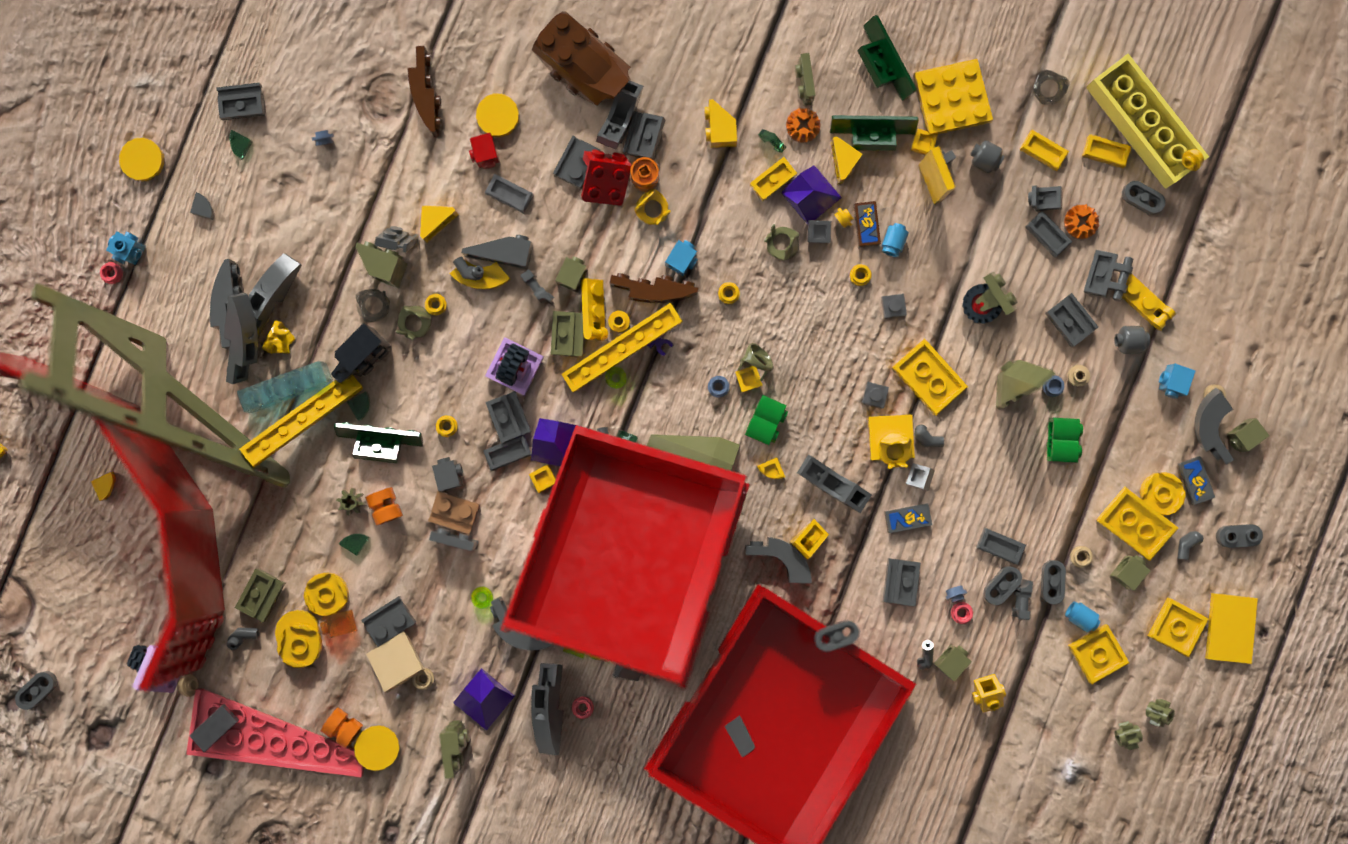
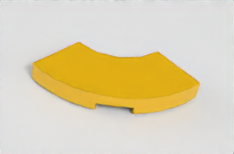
M465 260L468 266L476 267L475 265H472L467 260ZM497 262L490 266L482 267L484 270L483 277L476 281L464 279L457 268L449 273L459 283L475 289H493L511 280Z

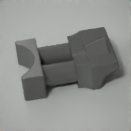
M529 269L520 275L533 290L540 303L548 302L551 305L554 304L553 299L555 297L538 284L537 279Z
M1023 579L1014 591L1016 604L1015 608H1012V616L1018 617V619L1030 620L1031 611H1028V602L1032 595L1033 581Z

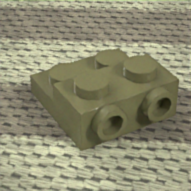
M462 720L449 722V725L445 726L439 734L445 779L454 778L464 764L462 751L467 746V742L470 741L469 730L465 729Z

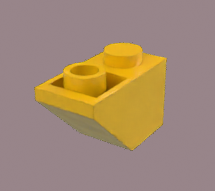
M713 99L709 100L708 107H704L705 120H709V128H706V141H710L711 148L736 147V119Z

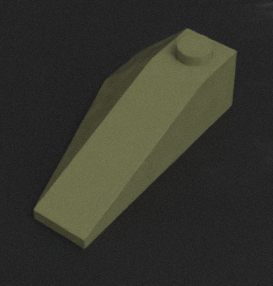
M1009 360L1000 368L1002 372L997 376L996 407L1003 409L1011 404L1009 400L1015 403L1021 397H1026L1037 391L1055 375V372L1022 360L1013 362Z
M651 434L647 446L729 471L732 470L740 446L721 437Z

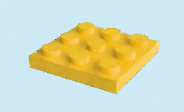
M978 59L914 73L913 77L929 135L942 134L993 121Z

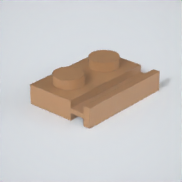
M437 491L428 522L470 535L480 504Z

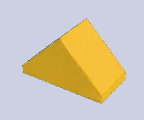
M833 137L831 148L839 185L843 184L860 160L862 153L839 137Z
M422 206L420 237L428 243L459 214L453 207Z
M813 519L790 543L808 560L829 534Z

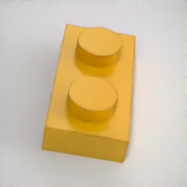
M783 157L753 180L750 186L760 199L764 201L793 179L797 172L786 158Z

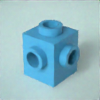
M116 231L115 235L109 239L106 251L113 254L112 259L122 264L127 261L136 265L146 246L137 242L139 239L137 236L127 231L125 235Z

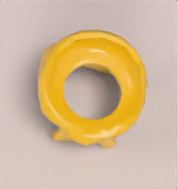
M651 189L638 199L634 209L637 217L648 225H659L660 222L665 221L667 215L671 212V210H668L669 204L667 200L656 189ZM650 200H655L661 205V213L655 218L647 216L644 210L646 203Z
M275 320L262 349L271 354L290 353L289 345L295 341V337L282 322Z
M891 433L882 438L879 443V455L881 460L888 465V469L908 467L905 462L910 459L912 454L911 438L899 433ZM890 445H902L904 454L900 459L892 460L887 456V449Z

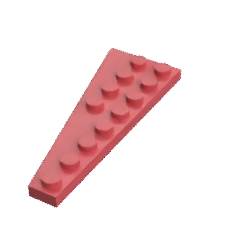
M202 688L195 690L189 735L223 704L231 710L239 721L205 752L189 736L186 755L354 777L363 776L364 767L355 758L354 748L348 746L345 749L334 740Z

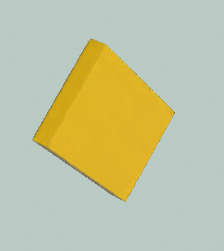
M937 146L930 149L919 163V168L933 203L937 204L943 201L955 188L940 147Z
M926 339L918 343L892 367L896 374L934 416H937L968 388L966 383Z
M1126 487L1119 492L1096 519L1149 561L1152 560L1179 529Z
M1211 593L1206 659L1252 664L1258 598Z

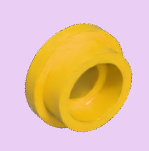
M1187 150L1182 154V163L1185 168L1197 171L1202 167L1204 156L1199 150Z
M841 208L837 209L838 212L834 215L844 228L848 225L851 227L853 224L850 221L854 218L847 209L843 211Z
M856 265L850 271V280L856 286H864L871 280V270L866 265ZM862 272L864 278L858 279L856 274Z
M730 282L721 285L718 291L719 299L725 304L735 303L740 296L737 285ZM731 290L733 292V296L726 297L725 291Z
M432 294L425 301V309L434 316L443 314L447 308L446 299L440 294ZM435 301H439L440 306L437 309L433 308V303Z
M614 311L609 316L608 324L613 331L624 332L630 325V319L625 312ZM616 318H622L623 323L621 325H616Z
M446 415L437 420L436 431L439 435L451 437L457 432L458 423L455 418ZM447 422L451 424V428L448 431L444 429V424Z

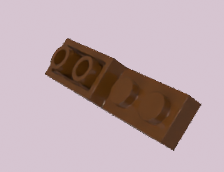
M416 46V67L408 68L411 95L424 124L434 137H439V130H442V119L438 117V109H441L442 101L441 96H438L435 89L432 88V75L429 74V67L432 66L431 53H428L425 46Z
M617 273V276L611 275L609 282L612 287L630 291L629 300L646 303L675 302L693 297L698 293V287H694L695 283L685 280L682 283L674 282V278L666 275H661V278L656 277L654 285L650 284L651 281L638 278V281L631 280L629 275Z

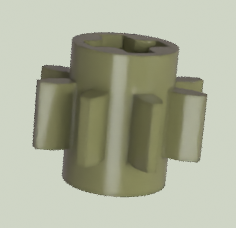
M351 488L350 494L346 490H342L343 496L336 499L341 504L338 510H347V515H351L352 510L360 513L359 507L366 505L361 499L364 494H355V488ZM352 499L355 501V504L351 505L347 503V500Z
M1156 699V702L1151 701L1146 708V716L1151 718L1149 723L1157 727H1164L1165 724L1170 725L1175 714L1174 709L1169 708L1171 703L1163 699Z
M1129 721L1119 723L1120 729L1114 732L1118 745L1120 747L1124 746L1128 751L1139 748L1138 743L1143 741L1139 726H1133Z

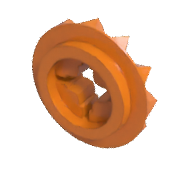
M798 108L791 112L787 119V132L795 141L809 142L820 131V119L816 112L809 108ZM810 119L807 124L809 130L804 127L798 130L799 120L804 122Z
M1087 204L1076 205L1066 213L1064 225L1071 236L1077 239H1086L1094 235L1100 226L1099 215L1095 212V208H1091ZM1078 216L1080 218L1088 216L1087 220L1085 221L1087 226L1082 225L1077 228V226L1079 225L1078 223L1080 222Z

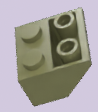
M365 241L364 245L357 242L355 247L368 274L379 282L399 288L407 267V263L402 260L403 257L390 249H385V252H383L382 249L370 242Z

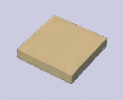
M405 631L366 654L386 693L425 670Z

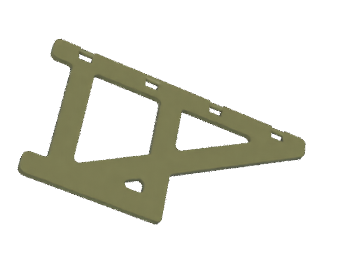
M35 284L31 297L37 303L53 310V322L47 377L32 371H26L21 378V387L25 391L45 399L60 402L69 408L186 452L201 455L205 459L250 476L262 478L274 485L285 488L290 484L289 472L272 457L267 458L254 468L239 450L251 440L166 371V339L163 336L47 286ZM78 324L141 373V413L79 390L74 386ZM131 342L140 345L143 348V351L138 349ZM51 391L64 395V397L53 394ZM166 395L232 448L168 424L166 421ZM124 418L127 419V420H130V421L135 422V424H132V423H130V422L124 421ZM192 444H193V445H196V446H198V447H201L202 450H201V449H198V448H196V447H193ZM256 469H259V470H261V471H264L265 474L262 473V472L256 471Z

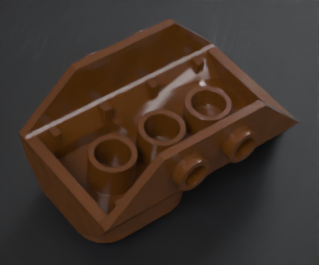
M562 11L554 16L540 32L533 44L532 51L551 71L549 74L557 82L562 81L567 85L566 89L572 95L576 96L578 94L582 99L596 106L602 100L614 99L631 80L628 74L631 66L614 53L615 49L609 43H602L594 30L591 28L587 30L570 14Z

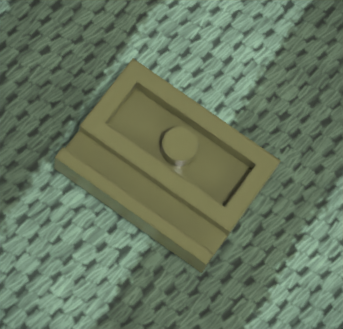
M804 53L800 54L801 57L799 58L798 65H795L796 78H800L801 86H798L799 99H803V104L806 106L813 104L816 95L810 54Z
M553 311L551 355L583 357L582 313Z
M257 568L254 570L235 608L263 623L268 618L286 583Z

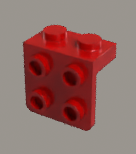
M597 149L584 151L583 160L587 165V171L581 194L582 200L584 202L621 206L624 202L632 166L626 156L618 152L606 154Z

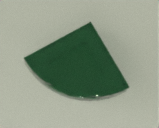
M762 129L758 134L763 142H770L775 151L782 153L785 150L786 146L775 133Z
M233 130L230 132L229 141L232 151L238 158L243 160L253 141Z
M367 391L347 402L358 421H361L370 409V397Z
M618 430L616 437L637 443V436L623 430Z
M352 534L343 538L339 545L357 556L370 537L365 534Z

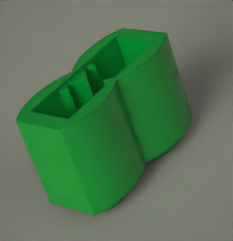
M762 395L744 435L766 445H769L770 442L775 443L780 432L776 430L779 422L784 423L788 411L785 410L787 405Z
M1049 418L1047 461L1078 463V458L1082 456V446L1079 445V437L1083 434V424H1080V419Z

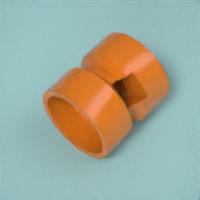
M648 157L638 158L633 162L630 174L634 187L643 192L654 189L659 181V169L656 162Z
M392 487L365 497L369 509L374 510L372 517L376 526L403 516L399 504L394 502L396 495Z
M337 707L320 731L329 738L336 737V742L346 749L356 738L363 724L355 718L349 719L348 713Z

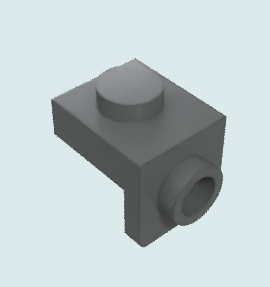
M1037 185L1032 186V192L1028 193L1029 205H1032L1035 211L1062 209L1063 188L1061 186L1041 188Z

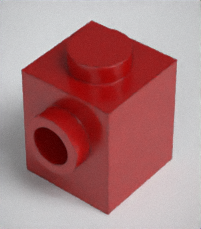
M491 132L470 138L472 149L469 150L473 163L476 162L478 167H483V169L493 168L496 166V163H500Z

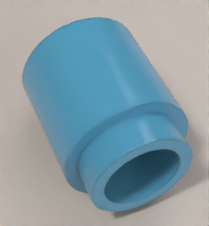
M898 223L888 226L882 243V252L884 254L899 257V254L903 252L909 234L906 226Z
M1074 601L1066 610L1065 616L1068 617V620L1087 633L1091 630L1095 631L1100 624L1099 614L1082 603Z

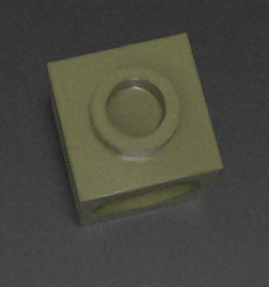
M575 256L572 259L566 257L555 280L557 284L577 293L581 279L584 278L588 270L584 265L585 262Z
M1257 418L1246 419L1226 434L1230 439V445L1239 452L1250 451L1269 437V434Z
M1126 555L1110 576L1126 589L1135 591L1151 570L1145 566L1147 563L1139 556Z
M950 644L935 661L934 665L955 682L972 661L967 658L969 653L960 645L956 648Z

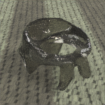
M1043 70L1034 82V96L1040 104L1058 103L1069 88V80L1067 77L1054 71ZM1046 80H1054L1058 85L1057 93L1053 97H1045L1041 93L1042 83Z
M368 289L356 294L357 311L365 322H376L386 317L390 310V300L387 298L385 291L382 293L377 289ZM377 297L382 301L383 308L379 313L372 314L366 310L365 302L368 298Z

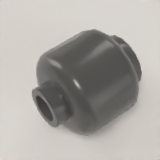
M983 141L981 145L976 144L970 154L973 157L972 165L986 173H990L993 170L997 171L1005 157L1002 155V148L989 141Z
M1123 326L1119 333L1115 334L1114 344L1123 354H1141L1149 347L1150 335L1142 326Z

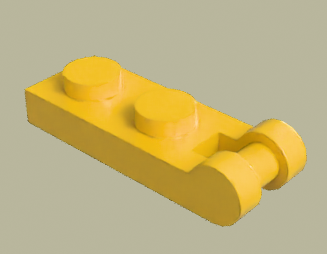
M1133 274L1129 275L1126 283L1128 288L1126 293H1123L1122 298L1154 328L1161 331L1166 326V321L1168 319L1171 320L1176 315V312L1166 306ZM1156 310L1161 313L1159 317L1154 315Z
M581 279L584 338L588 340L595 338L597 340H606L608 330L605 328L603 280Z

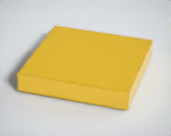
M912 415L868 417L870 460H881L879 443L882 438L891 433H899L911 438L912 454L910 458H915ZM900 444L890 445L887 449V456L890 459H900L904 454V448Z
M1167 597L1148 637L1186 657H1190L1209 619Z
M1107 624L1068 645L1090 684L1098 682L1130 663Z

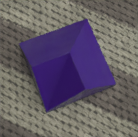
M815 165L800 173L781 192L807 225L808 220H816L842 198Z
M539 418L533 437L531 461L561 466L576 425Z
M481 668L453 703L487 731L515 695Z

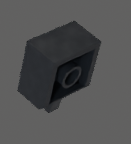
M363 323L335 351V358L339 363L331 375L341 384L353 375L366 376L373 370V364L378 359L382 360L389 354L388 349L391 345L374 328Z

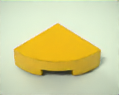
M777 457L757 466L759 471L768 478H785Z
M109 472L91 481L99 501H104L111 495L114 483L116 482L114 472Z

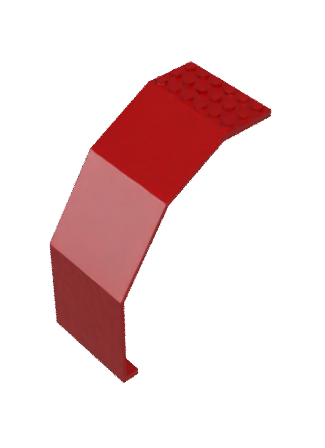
M0 352L1 377L21 379L26 371H32L47 377L48 366L28 357ZM74 378V386L77 389L141 413V406ZM92 416L158 514L170 615L137 687L148 691L201 669L206 661V657H204L206 651L212 647L215 641L214 633L224 621L222 615L225 611L213 508L170 445ZM124 418V421H127V422H130V423H132V424H135V422L130 421V420H127V419Z

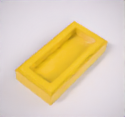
M1034 130L1029 132L1019 149L1055 171L1060 168L1069 152Z
M1090 134L1087 137L1082 157L1125 168L1131 146Z

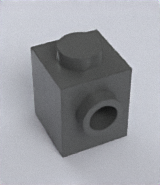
M450 457L437 460L438 464L432 466L438 491L463 486L461 477L464 476L462 465L460 463L457 464V460L450 461Z

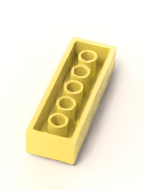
M1129 54L1086 86L1090 94L1165 189L1191 171L1185 168L1182 163V154L1185 151L1197 149L1203 154L1204 161L1209 158L1208 154Z

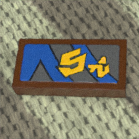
M876 201L854 203L858 247L880 245L881 239Z

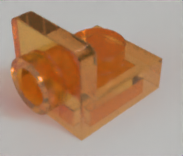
M352 610L322 617L323 622H320L322 634L326 635L327 638L357 631Z

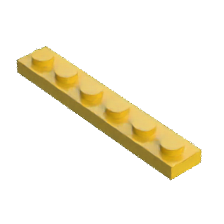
M669 303L561 375L571 391L575 393L683 321L672 303Z
M354 376L342 384L334 380L239 450L255 468L363 390L362 385Z

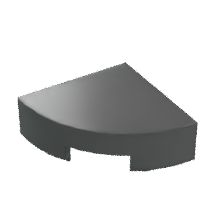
M196 192L190 213L213 220L214 210L211 203L205 196Z

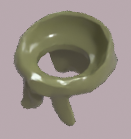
M773 224L771 232L764 239V242L767 243L768 252L779 260L791 259L799 249V233L788 227H778L775 229V224ZM779 234H786L790 238V244L785 250H777L773 245L774 238Z
M403 306L398 317V327L400 330H396V333L405 335L411 340H414L416 337L425 336L432 323L430 313L421 306ZM411 314L417 315L422 322L421 328L415 332L408 330L405 325L407 316Z
M756 343L748 345L738 367L739 371L744 363L748 362L754 367L765 371L760 381H763L768 372L774 369L770 356ZM757 358L761 359L766 365H763Z

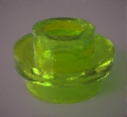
M613 367L607 371L605 380L611 388L619 389L626 384L627 375L622 368ZM614 374L620 375L618 382L612 380Z
M485 586L477 587L471 594V601L477 608H486L493 600L492 591ZM480 593H484L486 595L485 601H481L479 599Z

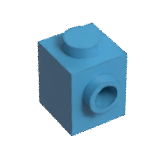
M678 240L666 259L665 266L684 276L688 268L692 270L698 261L695 246L686 240L684 242Z
M1176 363L1167 365L1159 378V390L1166 392V396L1178 399L1180 396H1187L1196 371Z

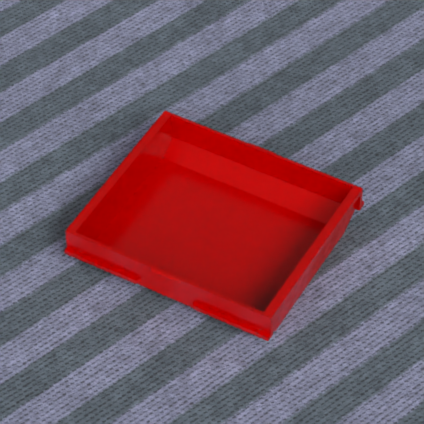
M576 425L546 508L542 510L535 529L534 540L504 618L501 631L510 633L513 630L676 682L677 687L686 690L710 614L707 610L709 599L716 583L722 558L728 556L750 484L746 483L747 476Z
M757 584L718 647L719 654L691 700L684 702L645 765L644 770L648 771L649 776L756 844H822L851 793L856 790L868 770L870 761L912 693L916 683L853 643L832 651L819 649L814 641L815 634L818 630L827 626L766 587ZM824 635L822 637V642L827 643L829 641L828 635ZM739 715L755 745V749L743 758L725 728L728 723Z

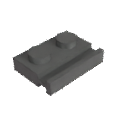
M260 83L216 87L218 91L219 118L223 121L265 116L262 85Z
M634 111L623 153L639 158L648 157L654 160L665 124V118Z
M572 136L553 175L582 189L587 171V165L583 160L584 151L600 149Z
M391 226L375 238V246L392 250L402 248L403 252H407L418 243L419 234L409 236V232L403 231L402 228Z
M1072 293L1045 313L1071 347L1077 345L1099 328Z
M516 391L485 402L501 443L532 432Z
M443 528L431 531L429 537L430 541L469 551L477 549L479 542L473 540V536L462 533L459 536L451 534L450 530Z
M888 558L882 601L915 606L921 563Z
M400 596L361 620L377 647L416 623Z

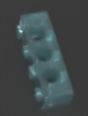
M317 361L239 390L237 394L243 411L254 413L325 387L332 383L333 380L327 363Z

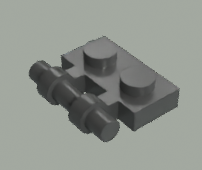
M1096 250L1084 293L1106 298L1108 290L1115 291L1113 299L1121 301L1123 293H1126L1128 288L1126 283L1129 275L1132 274L1134 259L1125 257L1123 264L1117 263L1118 254ZM1114 271L1120 272L1117 283L1111 281Z

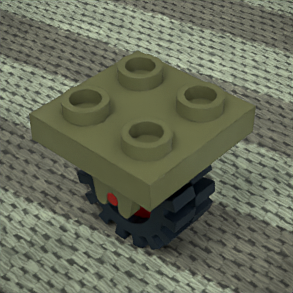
M994 271L983 277L987 284L973 286L966 292L963 298L962 307L964 308V313L975 323L985 324L991 322L1000 315L1002 309L1008 315L1017 308L1015 305L1018 301L1012 292L1007 293L1003 287L1006 284L1000 273L996 275Z

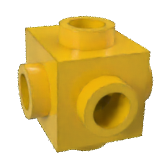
M995 674L974 680L972 698L975 705H979L983 713L996 711L1004 707L1003 697H1006V692L1003 685L999 684Z

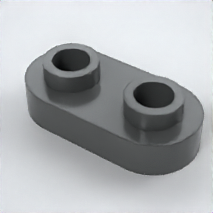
M1139 181L1128 183L1122 190V197L1127 203L1147 214H1156L1165 207L1164 196ZM1130 190L1135 192V197L1130 195ZM1149 201L1154 203V207L1149 205Z
M1253 524L1226 525L1220 527L1216 533L1217 542L1221 546L1228 548L1256 546L1263 539L1262 530ZM1251 532H1254L1255 535L1253 539L1250 538ZM1230 533H1232L1233 535L1231 541L1228 539V535Z
M1049 560L1042 566L1041 597L1049 604H1059L1065 597L1066 569L1061 562ZM1051 567H1054L1056 570L1053 575L1049 572ZM1050 589H1054L1055 591L1052 597H1050L1048 594Z
M1011 566L1002 568L984 588L983 595L985 600L993 605L1002 604L1021 584V572ZM1008 573L1012 575V579L1010 581L1006 580V575ZM994 589L997 590L996 597L991 596V591Z
M845 620L818 630L814 641L819 649L832 651L857 641L860 630L857 624ZM845 628L850 629V634L848 636H845L843 634V630ZM824 635H828L829 641L827 643L822 642V637Z
M50 671L36 674L16 693V705L23 710H29L38 706L56 688L57 678L55 674ZM45 678L49 681L48 686L44 683ZM29 694L33 697L32 701L28 699Z

